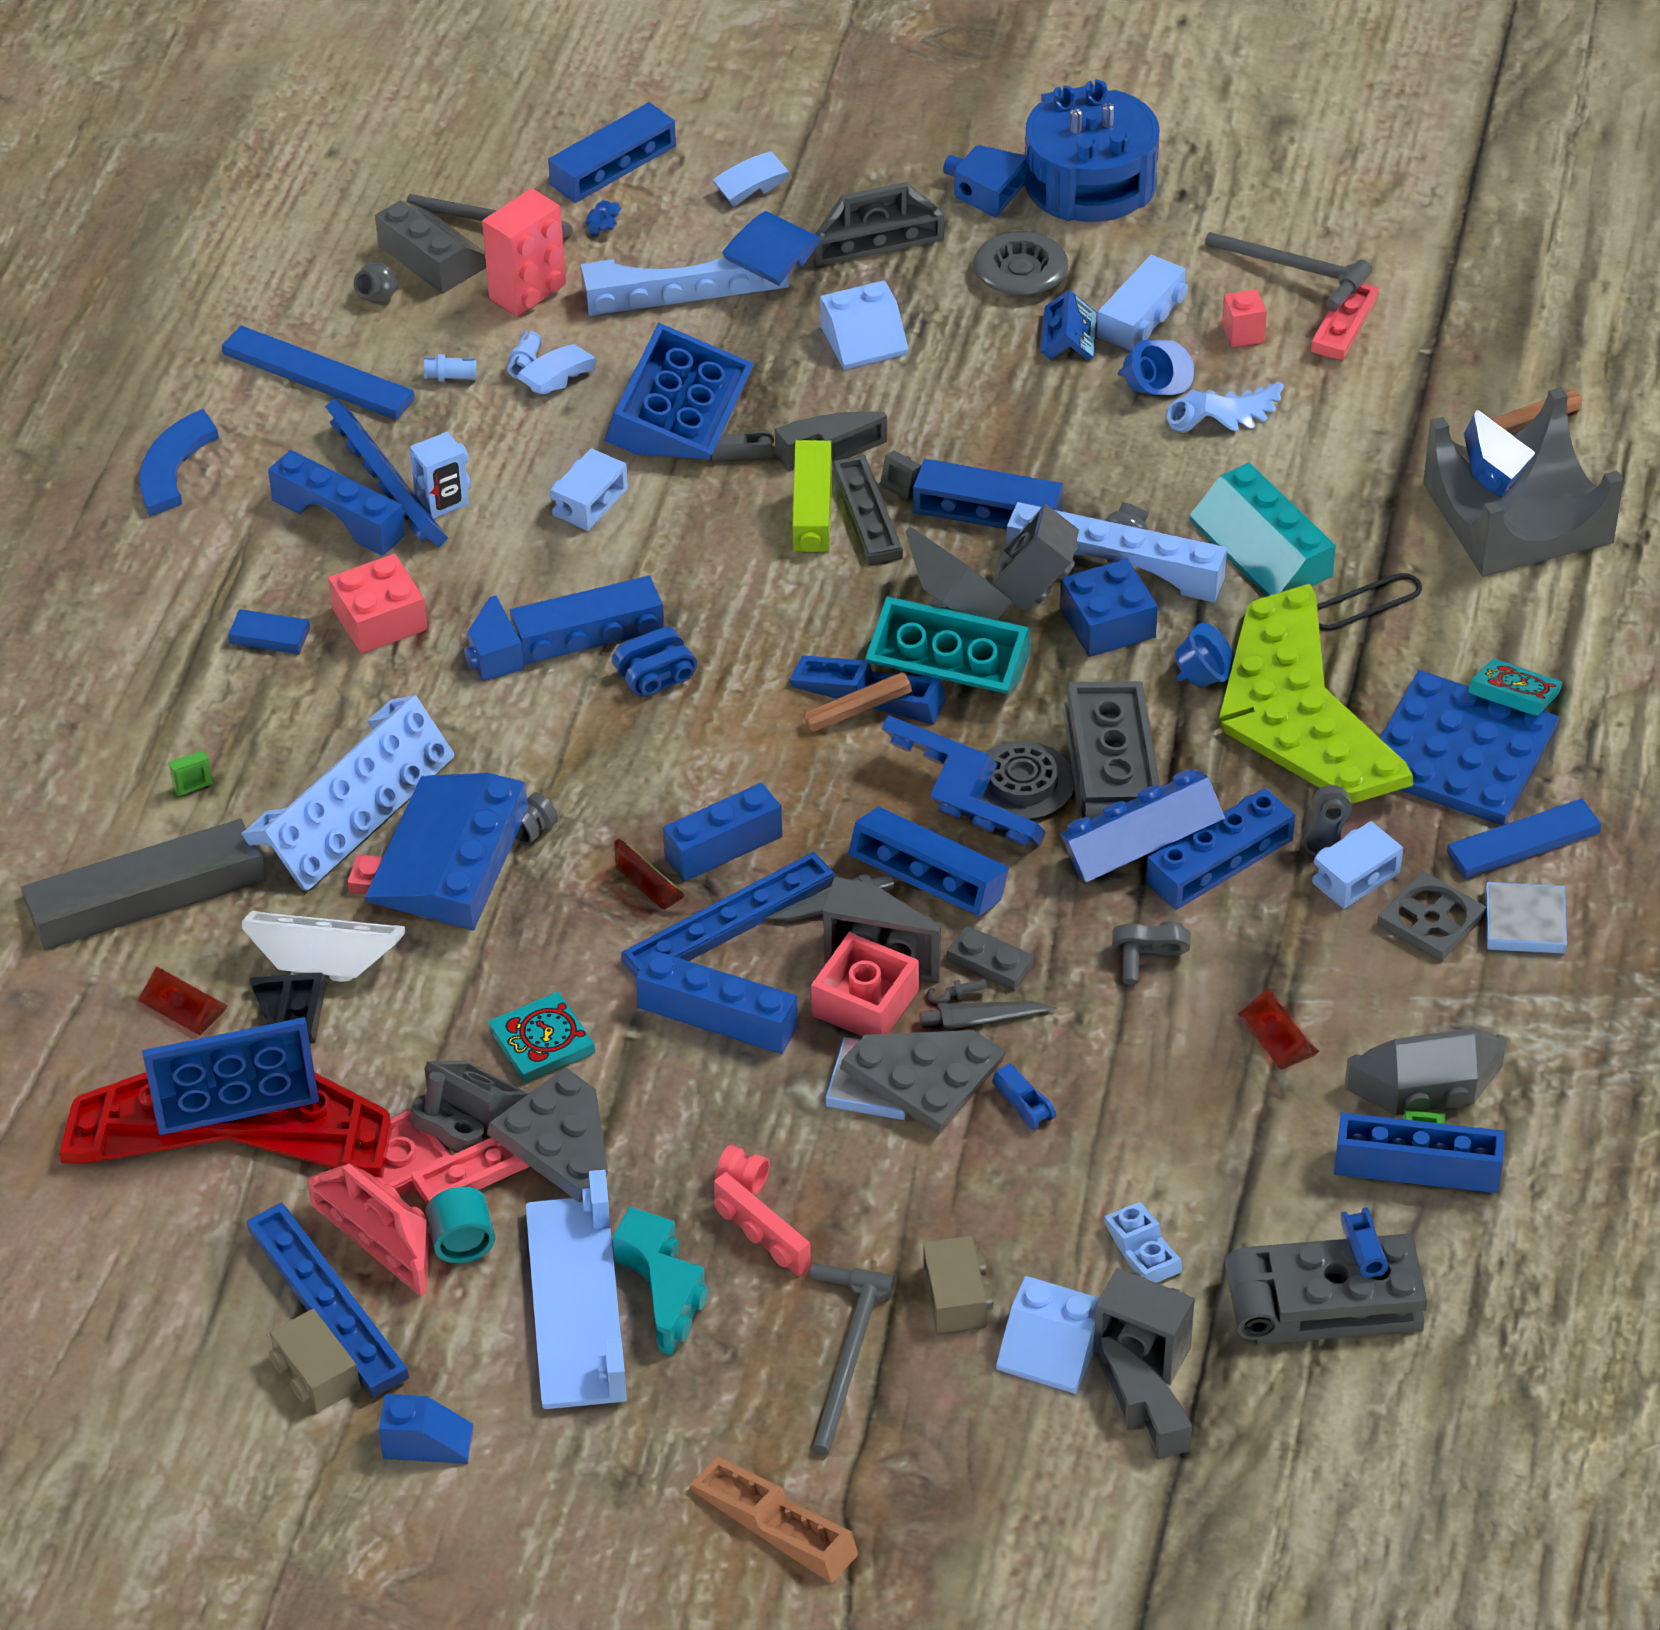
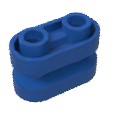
M664 627L622 643L612 655V664L619 674L625 677V682L635 695L646 696L689 680L697 668V659L690 649L684 646L682 638L674 628Z

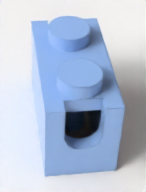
M591 448L581 459L574 462L572 468L561 480H557L553 484L550 491L551 500L556 501V506L552 509L553 516L589 531L628 490L626 463Z
M1370 821L1359 829L1351 830L1344 839L1331 847L1323 848L1316 855L1314 865L1319 868V871L1313 876L1312 883L1342 909H1346L1400 873L1403 847L1375 823Z

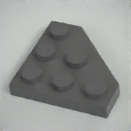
M974 1030L864 1035L845 1055L840 1069L939 1134L1001 1064L1006 1051Z
M566 1067L489 1123L487 1135L578 1202L583 1200L582 1188H590L589 1171L605 1170L607 1177L608 1168L596 1089Z

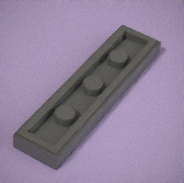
M866 455L832 461L834 479L868 566L903 559L902 546Z

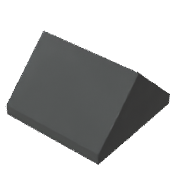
M466 1060L427 1061L424 1068L426 1086H428L430 1073L441 1072L445 1075L442 1099L447 1101L456 1110L477 1118L484 1127L483 1134L487 1135L488 1126L492 1120L529 1094Z

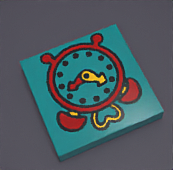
M1493 658L1471 679L1468 692L1538 716L1560 693L1562 681Z
M559 991L488 1021L489 1031L524 1083L595 1053L594 1042Z

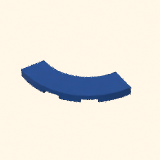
M204 409L196 411L174 423L154 441L147 451L140 470V489L142 500L149 516L182 504L181 494L177 489L178 469L181 462L188 459L205 444L219 438L216 426Z

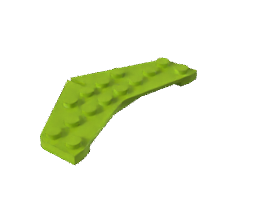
M1310 584L1303 585L1251 602L1246 609L1220 713V725L1223 727V732L1319 788L1327 785H1337L1344 788L1348 792L1351 803L1361 802L1413 786V775L1407 763L1325 688L1317 599Z

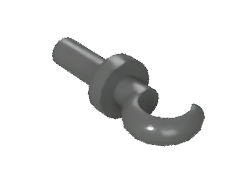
M986 979L961 984L960 980L954 981L955 986L945 988L946 992L943 997L933 998L932 994L935 988L932 987L927 992V998L931 1004L937 1005L938 1003H947L952 996L956 995L958 1000L964 999L963 994L988 989Z

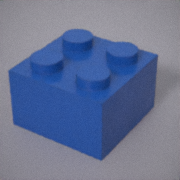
M1128 558L1072 574L1060 580V611L1089 657L1156 637L1158 606Z

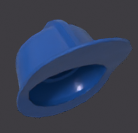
M1169 340L1139 341L1125 357L1123 368L1118 371V376L1125 377L1128 386L1134 392L1140 394L1177 395L1184 393L1191 387L1194 379V365L1187 350L1177 342Z
M1202 622L1194 627L1188 634V637L1176 649L1175 659L1181 670L1176 677L1177 681L1188 679L1196 687L1204 688L1218 681L1224 682L1230 676L1235 656L1228 641L1218 629L1211 624Z

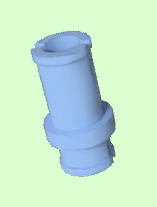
M527 331L521 334L517 347L511 351L508 357L507 371L513 378L518 379L519 372L536 360L535 355L542 344L539 334L534 331H530L529 336Z
M438 354V358L424 356V379L438 378V382H445V378L476 380V358H445V354Z

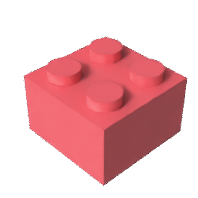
M395 553L328 577L332 609L360 654L428 630L424 597Z
M849 932L811 984L812 1016L862 1037L871 1034H889L919 991V960Z

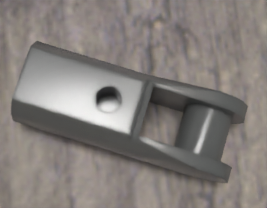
M766 430L746 434L721 435L712 454V462L770 460L775 456V447L773 446L774 435Z

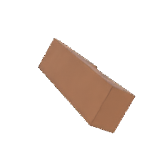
M717 1456L690 1484L692 1492L830 1584L858 1556L851 1531L786 1500L782 1487Z

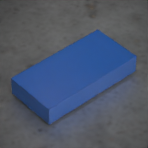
M239 609L228 634L230 644L300 654L310 631V622L308 619Z

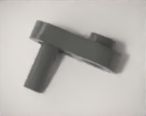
M1327 785L1316 791L1312 798L1309 820L1302 829L1301 836L1305 851L1311 856L1316 857L1323 848L1331 847L1341 840L1342 827L1350 816L1352 808L1350 797L1344 788L1337 785ZM1330 807H1337V808L1332 809V810H1329V809H1328V808H1330Z
M1167 921L1161 923L1160 926L1123 924L1115 927L1112 931V947L1116 951L1123 953V983L1126 985L1138 984L1139 954L1154 953L1171 956L1185 954L1190 950L1191 933L1179 922Z
M432 1072L429 1075L426 1095L420 1096L412 1102L409 1118L412 1126L417 1130L435 1136L448 1148L457 1153L480 1143L484 1130L482 1123L477 1118L456 1110L447 1101L442 1099L445 1075L441 1072Z

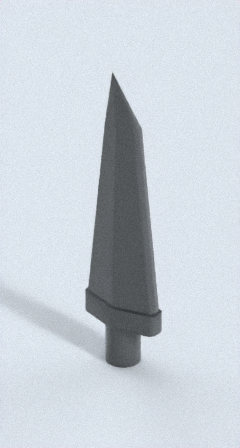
M865 873L854 878V880L873 883L884 891L894 889V882L890 874L871 879ZM830 889L765 917V919L792 922L822 915Z
M1034 1001L938 1003L937 1010L920 1011L919 1017L921 1027L941 1025L943 1031H949L956 1028L1039 1014L1058 1008Z

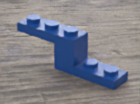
M890 715L887 716L882 729L891 737L890 743L908 752L911 751L912 747L925 751L923 754L925 758L944 765L930 795L939 805V812L954 819H959L960 815L973 819L972 825L989 833H992L994 828L1007 833L1005 838L1021 846H1026L1028 841L1039 846L1041 845L1046 832L1037 822L981 801L997 766V763L989 754Z

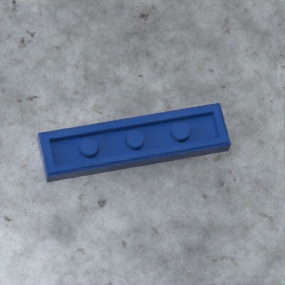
M1582 798L1450 843L1447 847V854L1462 876L1468 879L1599 834L1601 823Z

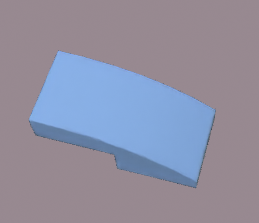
M771 151L754 156L731 167L713 179V182L729 203L735 207L758 189L765 195L788 178L790 173Z
M575 344L564 346L546 353L531 362L519 372L518 379L530 386L531 390L536 393L549 394L553 390L566 388L568 376L575 377L579 373L594 371L596 357Z
M1141 1202L1104 1216L1105 1224L1112 1238L1135 1273L1141 1274L1148 1280L1157 1283L1183 1272L1180 1257L1161 1237L1159 1222Z

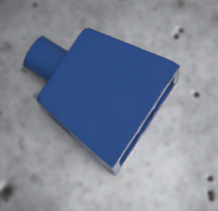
M978 145L964 159L949 155L945 160L943 172L954 177V195L956 198L997 218L1025 185V179L1027 178L1026 156Z

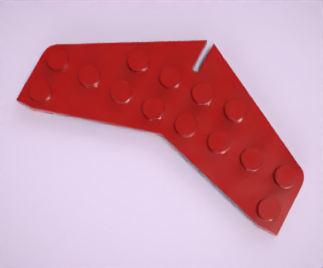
M145 1072L76 1097L71 1104L59 1155L61 1163L85 1164L229 1139L330 1169L351 1164L374 1177H381L383 1179L392 1125L390 1114L385 1108L315 1073L319 1097L318 1103L159 1135L147 1073Z

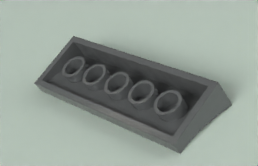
M237 819L23 885L21 890L42 946L46 950L266 881L263 856L255 845H248L241 834L246 830L242 819Z

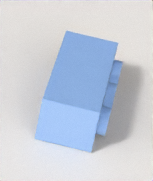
M1150 255L1098 311L1097 338L1128 351H1132L1139 341L1147 340L1152 330L1160 322L1166 320L1172 308L1185 299L1188 291L1186 268Z

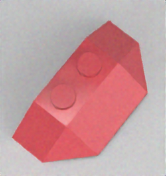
M351 1164L325 1171L307 1180L310 1202L313 1208L419 1296L422 1297L427 1293L430 1241L426 1215L418 1207L413 1206L411 1208L400 1198L398 1192L391 1185H383L371 1174Z

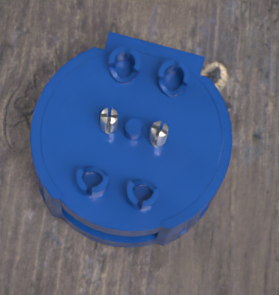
M1095 80V85H1093L1092 81H1089L1084 87L1078 88L1065 85L1062 91L1059 86L1053 92L1041 94V103L1031 111L1026 122L1025 155L1027 178L1025 179V188L1029 197L1039 208L1048 214L1066 221H1108L1126 216L1138 208L1145 207L1151 201L1157 187L1160 132L1157 117L1138 98L1118 90L1108 91L1106 83L1101 80Z

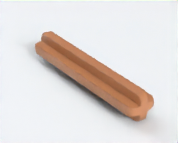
M1577 390L1565 392L1568 396L1567 414L1581 409L1583 399ZM1546 399L1497 416L1491 420L1510 434L1521 431L1539 414Z
M901 672L806 711L804 713L806 722L812 732L819 731L909 694L912 691L906 674Z

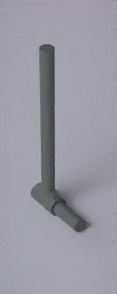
M409 194L406 201L431 212L478 221L484 220L497 211ZM562 221L563 240H567L571 237L573 229L568 222Z
M1209 232L1205 239V244L1211 247L1338 279L1340 286L1326 302V307L1333 312H1336L1350 294H1354L1372 273V266L1363 259L1343 267Z
M812 1263L810 1279L848 1286L855 1297H859L813 1446V1451L819 1455L825 1456L830 1452L875 1301L891 1298L895 1275L855 1267L853 1270L818 1263Z

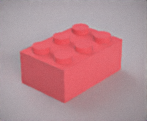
M531 188L482 220L490 300L516 317H519L566 285L560 205Z

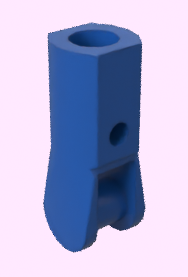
M1009 1063L995 1072L992 1079L993 1085L1016 1109L1030 1129L1038 1128L1039 1122L1044 1119L1052 1120L1056 1118V1111L1050 1100L1037 1091L1013 1064Z
M1367 1207L1362 1208L1361 1213L1348 1215L1347 1212H1341L1342 1229L1351 1246L1361 1275L1364 1278L1383 1275L1387 1271L1388 1262L1376 1234L1369 1209Z

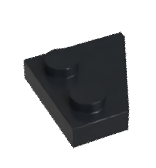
M323 973L250 978V985L268 1025L305 1017L310 1044L316 1042L327 985Z

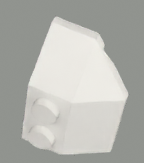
M251 911L242 920L244 932L278 970L291 971V975L323 973L324 975H329L330 980L339 982L350 981L352 978L359 976L391 949L405 934V926L273 914L259 911Z

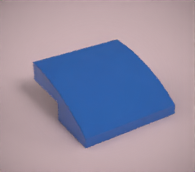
M764 211L751 220L732 239L722 253L726 260L780 286L795 264L801 267L804 265L821 239L813 233L768 211Z

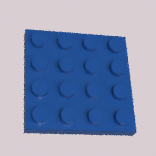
M1418 670L1380 737L1385 744L1407 763L1413 775V786L1400 789V791L1502 826L1505 825L1558 726L1559 716L1542 711L1538 716H1534L1470 694L1468 692L1469 686Z

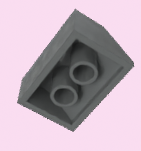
M400 200L375 215L378 246L442 294L486 268L485 251L426 209Z

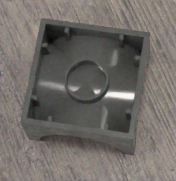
M1562 387L1549 390L1539 414L1527 427L1514 435L1516 439L1534 451L1535 454L1525 472L1502 498L1484 488L1478 480L1472 477L1467 447L1451 440L1449 424L1445 418L1440 417L1430 420L1423 484L1482 577L1614 543L1624 479L1618 471L1605 473L1597 487L1588 479L1580 466L1572 445L1567 418L1568 396Z

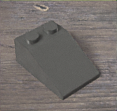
M909 526L906 530V535L922 588L934 597L930 603L934 607L998 621L1012 601L971 567Z
M834 877L823 910L824 963L829 961L847 934L851 932L919 960V980L939 983L941 926L873 883Z

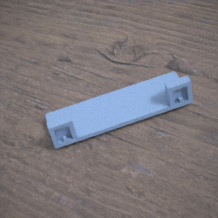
M416 695L391 699L367 720L373 731L287 808L266 811L241 833L249 846L260 844L272 846L301 890H310L412 796L421 776L435 775L454 758V752Z
M605 1170L589 1171L590 1188H582L583 1200L581 1202L574 1198L528 1202L526 1204L543 1409L627 1401Z

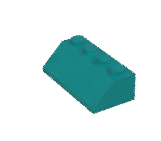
M1250 462L1220 475L1189 516V521L1214 545L1227 547L1226 557L1266 597L1307 584L1314 586L1333 577L1336 545Z
M886 597L865 661L874 665L1009 694L1021 681L1031 651L1029 628Z

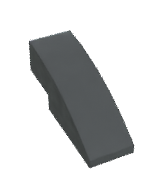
M873 411L842 412L815 416L775 428V455L789 471L794 470L795 440L831 441L832 461L850 458L887 442V415L884 412Z
M1109 1336L1101 1338L1099 1363L1127 1430L1144 1426L1158 1459L1191 1451L1192 1425L1182 1405L1167 1384L1131 1350Z

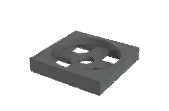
M1422 870L1378 915L1377 925L1442 962L1486 916L1487 906ZM1422 891H1428L1439 897L1434 905L1426 906L1414 898ZM1454 907L1466 913V920L1463 926L1447 918V914ZM1401 911L1416 918V923L1410 929L1402 922L1399 915ZM1428 913H1434L1439 916V920L1429 922L1424 916ZM1441 932L1442 934L1446 935L1442 937L1427 936L1429 933Z

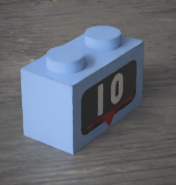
M447 431L410 446L415 495L431 516L437 518L469 505L468 489L471 488V481L466 472L465 463L469 461L464 445L461 442L457 443Z

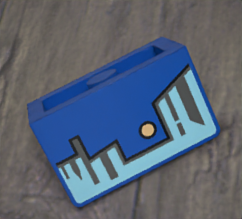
M1070 289L1044 308L1041 353L1051 360L1071 346L1089 361L1095 355L1097 312Z

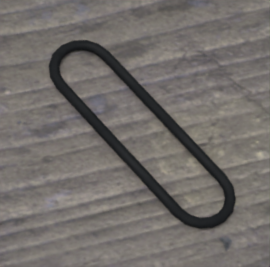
M1399 573L1317 604V609L1319 610L1401 578L1412 580L1417 586L1415 592L1337 623L1330 625L1319 623V629L1333 630L1411 600L1421 593L1422 584L1414 575Z

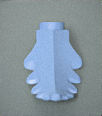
M1276 382L1275 384H1269L1265 389L1258 387L1255 393L1247 390L1241 396H1237L1234 392H1228L1225 396H1220L1212 390L1200 392L1192 389L1183 398L1176 399L1170 404L1167 409L1166 418L1170 427L1178 433H1185L1191 430L1205 416L1215 418L1233 431L1239 430L1238 423L1251 429L1255 427L1252 417L1263 422L1268 418L1264 411L1270 413L1275 411L1276 407L1273 402L1281 400L1280 393L1284 385Z

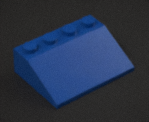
M658 322L613 414L604 441L637 455L710 460L754 363Z
M492 773L421 776L365 895V901L474 931L520 829L522 820L528 811L525 782Z
M305 1017L142 1050L159 1135L319 1102Z

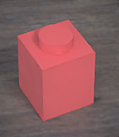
M1257 289L1224 294L1222 327L1231 348L1265 342L1267 311Z

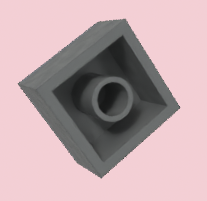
M1045 503L1000 551L992 585L1025 611L1034 602L1040 604L1051 591L1052 586L1050 585L1057 578L1064 579L1072 570L1075 564L1072 559L1079 547L1076 544L1079 529Z
M1116 1268L1096 1303L1093 1355L1100 1357V1340L1103 1337L1109 1336L1131 1350L1148 1364L1166 1384L1171 1385L1191 1349L1195 1298L1186 1295L1179 1289L1168 1288L1150 1281L1141 1274L1130 1273Z

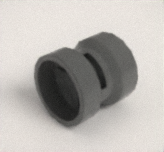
M534 792L527 798L528 811L516 835V839L524 845H529L539 836V831L548 830L558 822L557 811L553 804L538 792Z

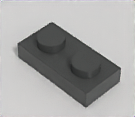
M966 925L948 948L947 961L1015 991L1033 968L1034 955Z

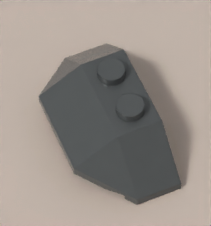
M907 182L841 195L815 233V235L820 237L821 241L814 249V264L817 267L944 240V212Z
M1475 1028L1393 1039L1369 1049L1363 1055L1356 1054L1347 1058L1345 1087L1346 1090L1395 1115L1404 1114V1110L1424 1112L1427 1110L1448 1107L1458 1108L1474 1104L1501 1070L1506 1040L1503 1035H1493L1490 1032Z

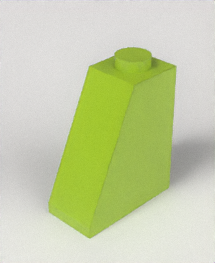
M795 440L793 552H829L832 508L831 441Z

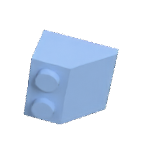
M885 280L820 296L821 329L843 370L909 354L897 301Z
M1025 1276L1010 1310L996 1370L1076 1394L1093 1356L1095 1309L1099 1298Z

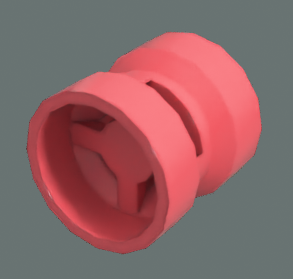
M730 1144L725 1148L719 1159L715 1179L727 1172L749 1192L757 1196L766 1182L770 1160L759 1154H754L750 1157L745 1154L743 1148Z

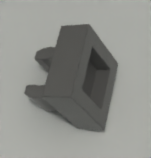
M894 450L885 455L880 485L909 500L913 497V487L922 464L920 465L911 460V457L904 456Z

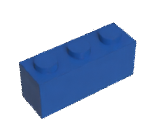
M762 782L664 826V858L683 882L783 837L782 806Z

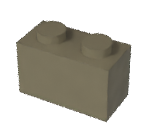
M965 1236L923 1242V1270L936 1333L986 1327L987 1310L993 1309V1296L990 1284L983 1285L981 1277L986 1276L983 1251L976 1252L973 1237Z
M314 1308L270 1332L273 1350L269 1351V1357L272 1364L280 1374L283 1372L287 1373L291 1379L290 1384L296 1397L301 1402L307 1400L316 1413L360 1390L357 1364Z

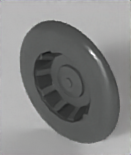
M1013 231L997 235L986 241L978 249L974 258V269L982 282L997 291L1014 295L1036 294L1056 286L1065 277L1069 266L1064 249L1056 241L1042 234L1028 231Z
M1017 741L998 745L985 752L997 763V766L981 801L1033 820L1058 811L1067 803L1075 787L1070 763L1062 754L1046 745Z

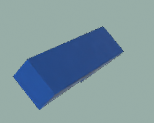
M802 655L789 681L791 687L838 699L896 674L873 672L870 663H866L863 660ZM906 675L912 690L909 694L872 708L934 725L947 699L941 679Z

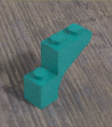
M629 1207L613 1236L614 1261L633 1269L649 1284L652 1293L657 1347L661 1352L672 1355L679 1341L684 1342L688 1338L692 1327V1317L696 1309L702 1310L706 1304L709 1286L705 1285L704 1267L676 1258L680 1248V1240L676 1239L675 1221Z

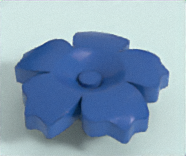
M603 200L596 204L595 209H591L586 217L585 224L588 225L587 228L592 236L598 237L601 230L604 232L613 230L614 226L617 225L614 218L619 215V211L622 209L617 202L611 203L608 200Z

